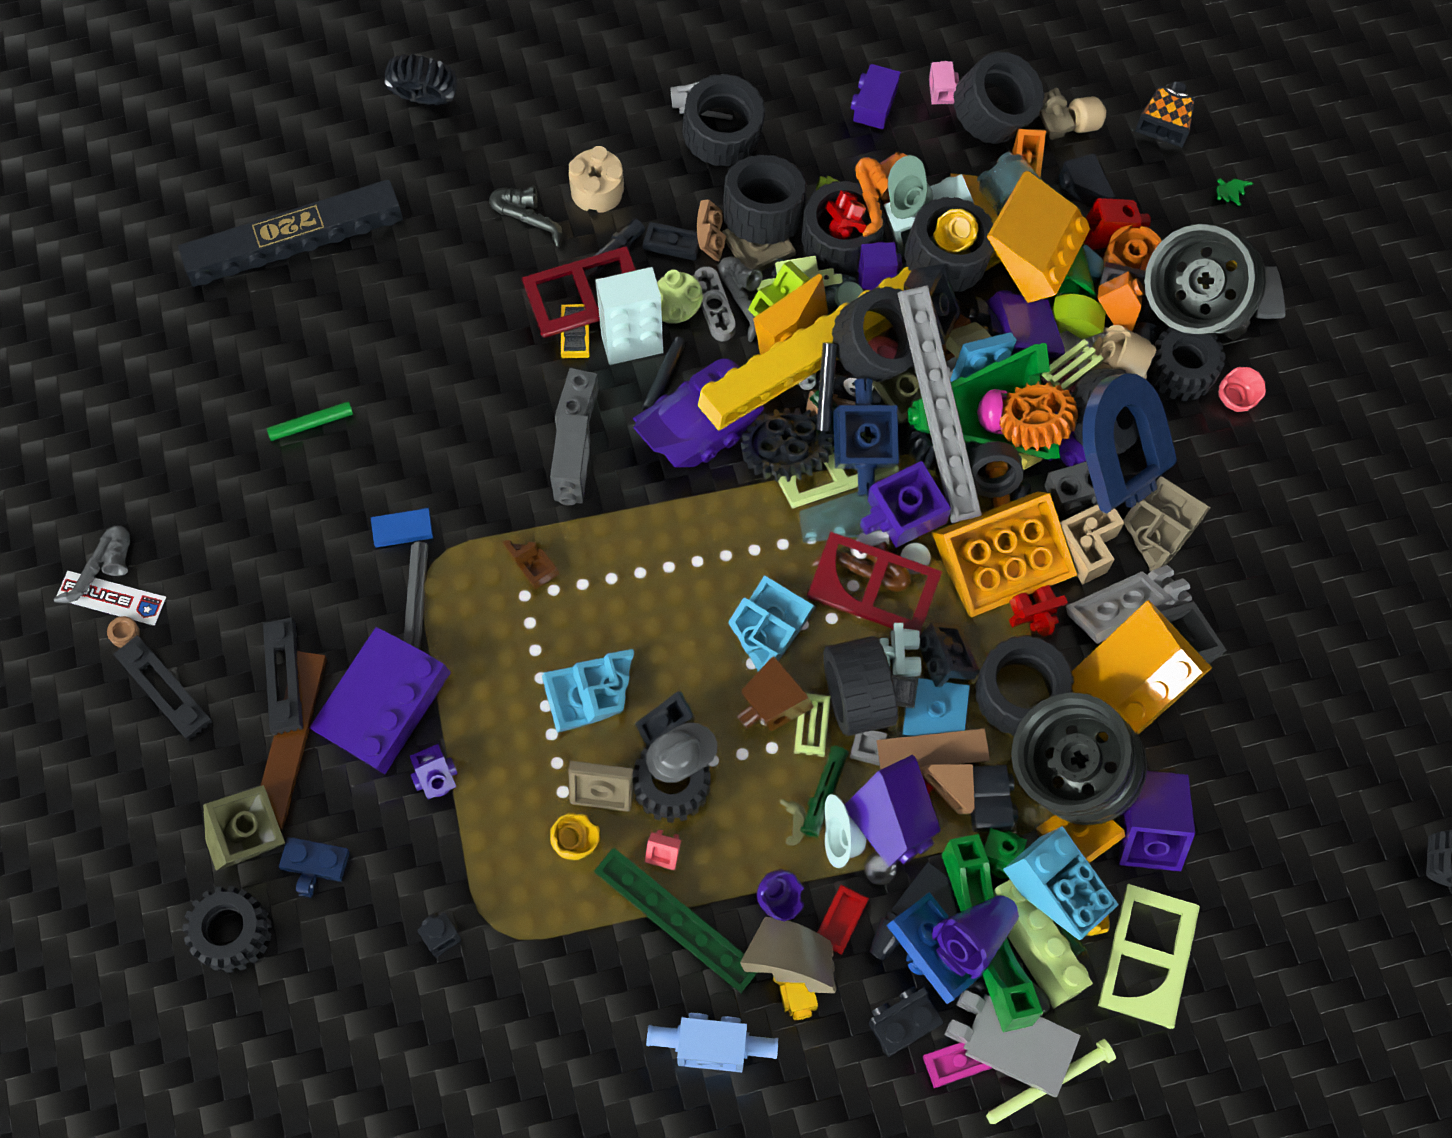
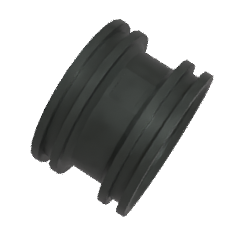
M1197 224L1174 231L1159 243L1147 264L1144 281L1149 304L1160 320L1171 328L1183 333L1211 335L1212 333L1222 334L1229 332L1248 321L1260 306L1265 294L1267 280L1265 265L1261 255L1250 241L1240 234L1215 225ZM1205 247H1210L1212 249L1211 256L1203 257L1202 250ZM1231 260L1236 261L1237 268L1234 271H1228L1226 269L1227 262ZM1180 262H1185L1187 267L1181 273L1177 270V266ZM1207 274H1209V277L1214 278V284H1209V289L1208 285L1203 284V278H1208ZM1229 289L1236 291L1237 295L1233 300H1228L1225 296L1226 291ZM1179 290H1184L1186 293V298L1183 301L1177 299V292ZM1203 304H1208L1211 307V311L1207 315H1204L1200 310Z
M1072 692L1054 695L1033 707L1020 722L1014 735L1011 755L1013 770L1019 784L1031 798L1063 820L1080 825L1106 823L1122 815L1140 796L1147 773L1145 749L1139 736L1113 707L1099 698L1088 694ZM1077 726V733L1067 734L1069 727ZM1102 732L1107 733L1108 740L1104 743H1099L1097 741L1098 734ZM1049 748H1055L1053 758L1046 757V751ZM1086 757L1089 760L1085 762L1086 767H1079L1078 764L1082 763L1081 758ZM1106 763H1116L1117 770L1114 773L1106 772ZM1062 777L1064 780L1063 786L1059 789L1055 788L1053 784L1054 779ZM1086 784L1093 785V795H1084L1083 790Z

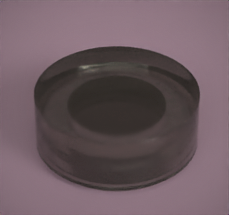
M874 852L866 858L864 872L872 883L883 885L889 883L894 878L896 864L889 867L879 853Z

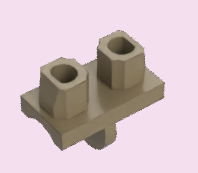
M1058 88L1044 93V105L1039 112V116L1050 140L1064 137L1066 132L1075 129L1074 121L1066 106L1067 101L1061 95Z

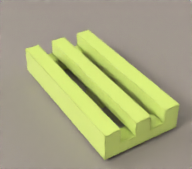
M1083 339L1050 364V372L1041 375L1055 387L1060 385L1059 380L1089 358L1091 360L1090 363L1061 384L1062 389L1067 390L1081 380L1086 373L1098 367L1104 358L1101 355L1097 356L1095 354L1096 350L1093 347L1089 348L1087 346L1088 342ZM1081 351L1083 352L1081 356H1079L1077 359H1075L1073 362H1071L1069 365L1063 368L1056 375H1051L1064 364H1066L1068 361H1070L1072 358H1074L1076 355H1078Z
M806 693L813 705L810 712L807 745H801L804 714H802L797 720L794 753L818 754V756L824 757L831 696ZM818 702H824L819 747L813 746L817 705Z

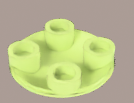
M670 270L657 282L661 295L663 322L671 324L684 322L691 318L700 308L703 291L698 280L692 275L677 270Z

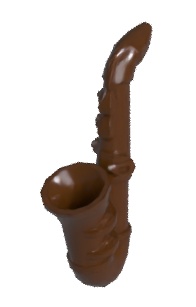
M886 541L876 546V548L890 552ZM837 550L836 563L862 577L870 579L877 557L869 554L866 556L867 559L874 562L871 565L865 560L861 559L859 561L857 557L849 556L848 553ZM822 553L812 563L814 567L818 566ZM889 562L881 585L885 589L894 592L904 591L912 582L911 573L907 568Z

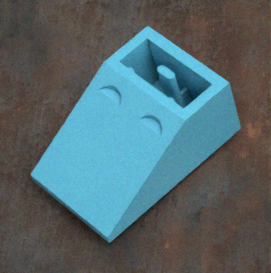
M1063 826L1039 837L1003 868L1025 899L1078 940L1083 939L1119 905Z

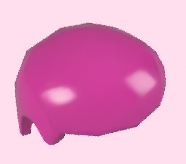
M993 389L988 391L978 404L977 415L979 424L987 432L1002 434L1001 429L1003 428L1000 426V418L1002 417L1003 400L1007 398V395H1004L1007 394L1005 390Z

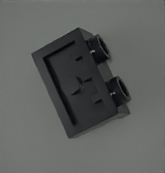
M931 622L919 636V648L935 687H942L949 678L974 680L980 673L960 624Z
M914 986L899 995L901 1001L892 1007L887 1002L872 1011L874 1017L870 1019L868 1024L888 1057L944 1024L927 996L929 992L926 987L918 991Z

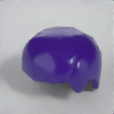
M778 869L767 873L763 877L757 889V901L762 910L770 917L781 921L791 920L803 910L804 903L801 900V891L804 887L794 873Z

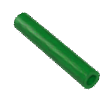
M348 401L267 427V432L270 440L274 441L351 416L353 412Z

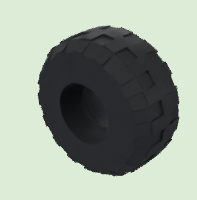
M1113 368L1095 369L1086 373L1075 386L1072 397L1076 401L1078 419L1074 436L1082 446L1084 413L1093 390L1108 376L1129 374L1125 370ZM1125 406L1118 413L1114 424V444L1117 454L1124 453V451L1134 445L1137 437L1140 436L1135 418Z

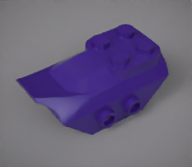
M719 359L694 374L690 381L682 383L675 392L670 395L665 394L661 396L653 406L633 417V420L636 422L633 428L654 452L664 454L674 467H695L703 461L705 463L711 461L723 448L734 446L740 439V436L747 430V426L754 422L764 410V407L761 405L718 431L698 407L700 391L708 382H716L723 378L732 368H740L732 360Z

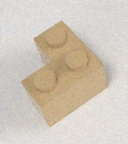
M1097 504L1060 522L1077 577L1082 585L1108 572L1115 559L1105 545V542L1117 537L1124 525V521L1115 508L1109 513H1103Z

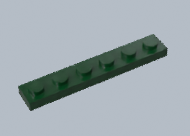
M613 847L593 871L739 993L743 992L758 973L745 972L740 964L744 953L616 848Z

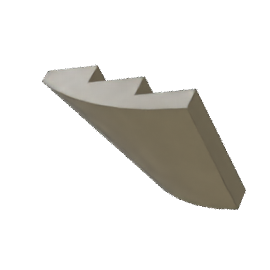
M1162 476L1156 481L1157 490L1151 492L1149 496L1142 499L1139 503H1136L1123 520L1138 550L1146 560L1150 571L1169 563L1210 509L1209 506Z
M765 917L740 962L745 972L772 973L776 982L805 983L809 992L835 993L837 990L833 974L835 971L832 960L833 946L830 940L807 927L788 920L781 921L772 917Z

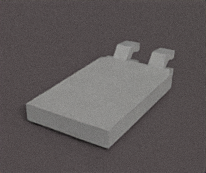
M1165 565L1152 570L1148 575L1143 571L1067 605V615L1098 644L1106 640L1147 600H1150L1159 611L1188 603L1192 600L1191 595L1186 591L1190 589V584L1183 578L1177 581L1170 578L1174 575V570Z
M967 990L961 993L957 1006L976 1014V1018L972 1028L952 1020L947 1027L945 1035L960 1043H964V1049L967 1050L966 1056L1046 1094L1057 1097L1081 1035L1042 1017H1039L1033 1026L1003 1033L990 995L985 994L984 998H981Z

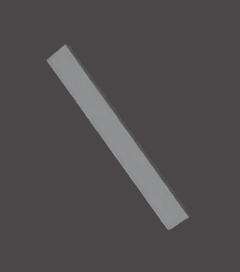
M928 285L900 291L897 294L945 498L951 507V523L982 516Z

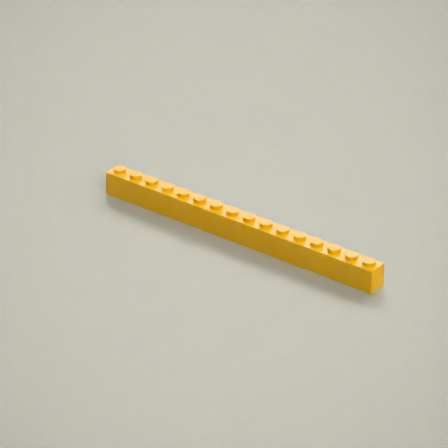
M991 217L993 224L995 223L997 217ZM967 249L960 253L951 254L964 255L971 253V251ZM995 250L986 270L1001 262ZM906 266L900 274L893 278L888 277L884 279L878 287L884 288L887 286L904 291V282L911 270ZM865 290L858 297L865 294L866 292H869L870 290ZM843 303L834 313L828 316L823 315L819 317L810 327L797 330L788 340L775 343L764 354L754 355L742 367L738 369L736 367L732 368L720 380L708 382L700 391L698 407L720 431L820 371L823 342L832 343L834 321L840 314V311L849 303ZM872 311L866 312L863 330L867 342L893 327L881 314Z

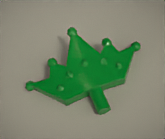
M1220 178L1217 181L1221 185L1217 187V199L1223 198L1226 202H1229L1231 199L1240 206L1239 193L1244 195V187L1252 185L1253 182L1233 179L1226 183Z

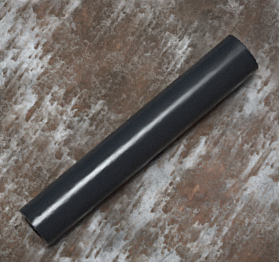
M674 338L641 408L644 411L653 406L663 395L687 345L686 340L683 338Z
M823 342L817 430H831L837 343Z

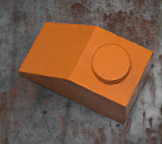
M1128 271L1099 285L1098 300L1113 325H1121L1133 331L1142 306L1144 289L1139 279H1133Z

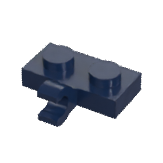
M287 837L279 868L284 871L302 874L298 879L295 891L299 892V896L312 898L317 877L342 881L350 852L347 848Z

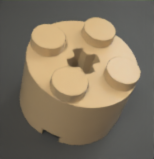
M596 146L593 149L578 154L569 163L571 196L577 206L586 211L592 209L597 210V212H606L620 203L624 191L623 168L620 160L602 146Z
M1113 325L1107 328L1106 331L1109 333L1104 338L1098 337L1092 346L1096 350L1095 354L1097 356L1101 355L1104 358L1103 362L1095 369H1123L1127 373L1137 374L1146 379V372L1156 353V347L1146 338L1121 325Z

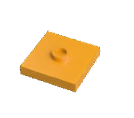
M1054 815L1036 828L1037 834L1041 837L1063 826L1088 863L1126 837L1124 829L1114 820L1102 824L1080 825L1068 822Z

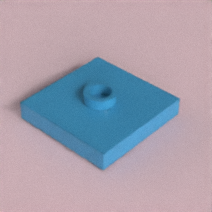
M909 677L910 681H916L913 705L906 704L902 737L965 731L970 685L946 682L942 687H935L932 680Z

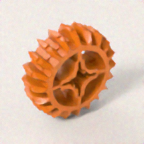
M1038 381L1036 385L1032 386L1026 383L1023 389L1016 387L1015 392L1007 393L1006 400H1003L1002 417L1000 418V426L1003 428L1001 429L1002 434H1004L1007 442H1012L1015 447L1022 445L1025 451L1030 447H1034L1038 452L1039 448L1044 446L1050 450L1051 444L1061 445L1062 439H1069L1071 432L1075 431L1078 419L1076 401H1074V397L1071 396L1069 390H1063L1061 384L1053 387L1050 381L1046 385H1041Z

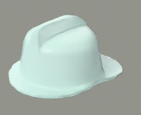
M829 795L825 802V849L830 863L836 868H842L849 861V858L856 857L863 852L866 845V837L847 813L842 800L837 795Z

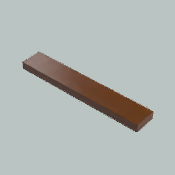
M297 651L303 729L297 728V731L290 730L288 733L284 731L283 734L277 733V735H274L261 786L264 785L280 831L284 830L327 662L325 655ZM287 684V687H286V691H285V695H284V699H283V700L289 699V697H288V684Z

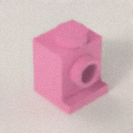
M940 61L931 63L929 85L932 105L954 104L953 97L959 82L958 72H954L953 62Z

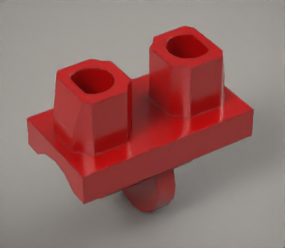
M841 190L836 203L832 201L827 202L825 208L834 218L829 225V232L832 237L842 240L847 239L853 232V226L861 233L865 231L867 225L862 220L866 207L857 202L858 198L855 194Z
M1050 585L1043 586L1032 593L1037 604H1032L1026 592L1014 596L1009 601L1015 614L1009 619L1012 628L1032 622L1030 623V629L1032 631L1037 630L1044 637L1051 635L1054 632V625L1058 624V617L1054 615L1057 613L1058 607L1068 603L1065 595L1056 597Z

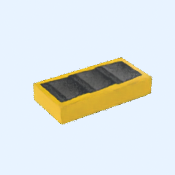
M561 305V317L585 310L584 305ZM589 324L561 333V358H589Z

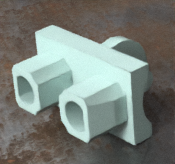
M894 623V630L891 631V646H889L888 638L880 639L889 666L890 660H892L893 678L904 680V678L920 676V657H905L904 650L919 648V631L903 629V623Z

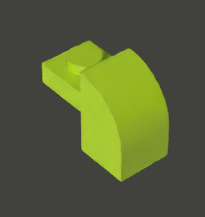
M791 260L784 263L774 282L759 289L748 310L756 317L806 283L810 278Z
M1064 294L1055 297L1054 306L1051 307L1059 333L1069 331L1083 340L1104 332L1106 311L1100 303L1090 297L1078 294Z

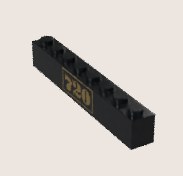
M388 179L178 245L186 273L194 287L208 284L225 276H234L247 269L259 268L269 262L287 259L304 251H312L332 242L337 243L357 234H366L370 230L382 226H391L403 220L397 198Z

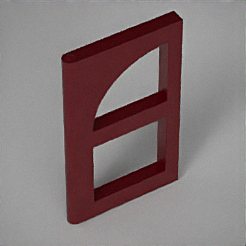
M627 246L522 277L524 288L543 338L600 321L599 307L596 305L584 270L619 260L621 274L636 271ZM572 274L585 310L549 321L537 284Z
M830 531L811 587L807 592V598L894 629V623H903V629L918 630L920 636L942 571ZM839 544L877 557L862 602L848 594L839 580L836 569V555ZM889 562L928 575L912 620L873 606Z

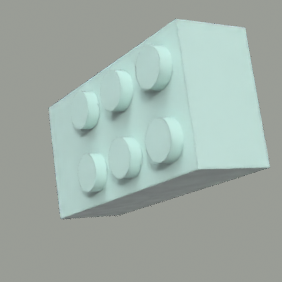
M653 267L596 279L601 336L609 365L663 353L661 295Z

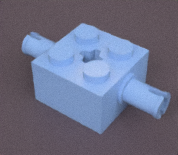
M689 1013L688 1018L681 1017V1025H678V1028L649 1025L647 1046L676 1048L675 1052H678V1066L742 1073L744 1059H747V1056L777 1059L778 1038L749 1036V1032H746L747 1024H742L741 1019L737 1017L723 1016L721 1021L708 1020V1015Z

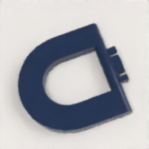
M1132 373L1111 375L1103 379L1093 390L1088 400L1083 419L1082 437L1084 454L1099 509L1103 513H1109L1124 501L1127 507H1134L1136 503H1139L1142 499L1149 496L1151 492L1157 490L1155 479L1177 463V458L1163 404L1154 387L1142 376ZM1124 406L1131 411L1135 418L1147 462V468L1126 483L1124 482L1114 444L1115 420Z

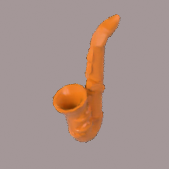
M870 157L860 159L855 167L856 178L861 185L863 198L871 219V223L863 232L864 237L876 233L883 225V219L881 218L882 210H880V203L877 202L879 201V195L876 191L880 193L882 200L890 198L888 191L889 175L885 172L881 163Z

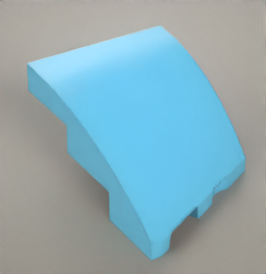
M764 575L749 600L745 597L742 599L728 623L739 638L741 645L758 672L773 656L779 661L812 614L815 606Z
M633 649L609 653L600 659L575 663L570 668L544 672L542 680L557 733L589 725L623 711L626 699L625 692L630 677L629 670L634 656Z

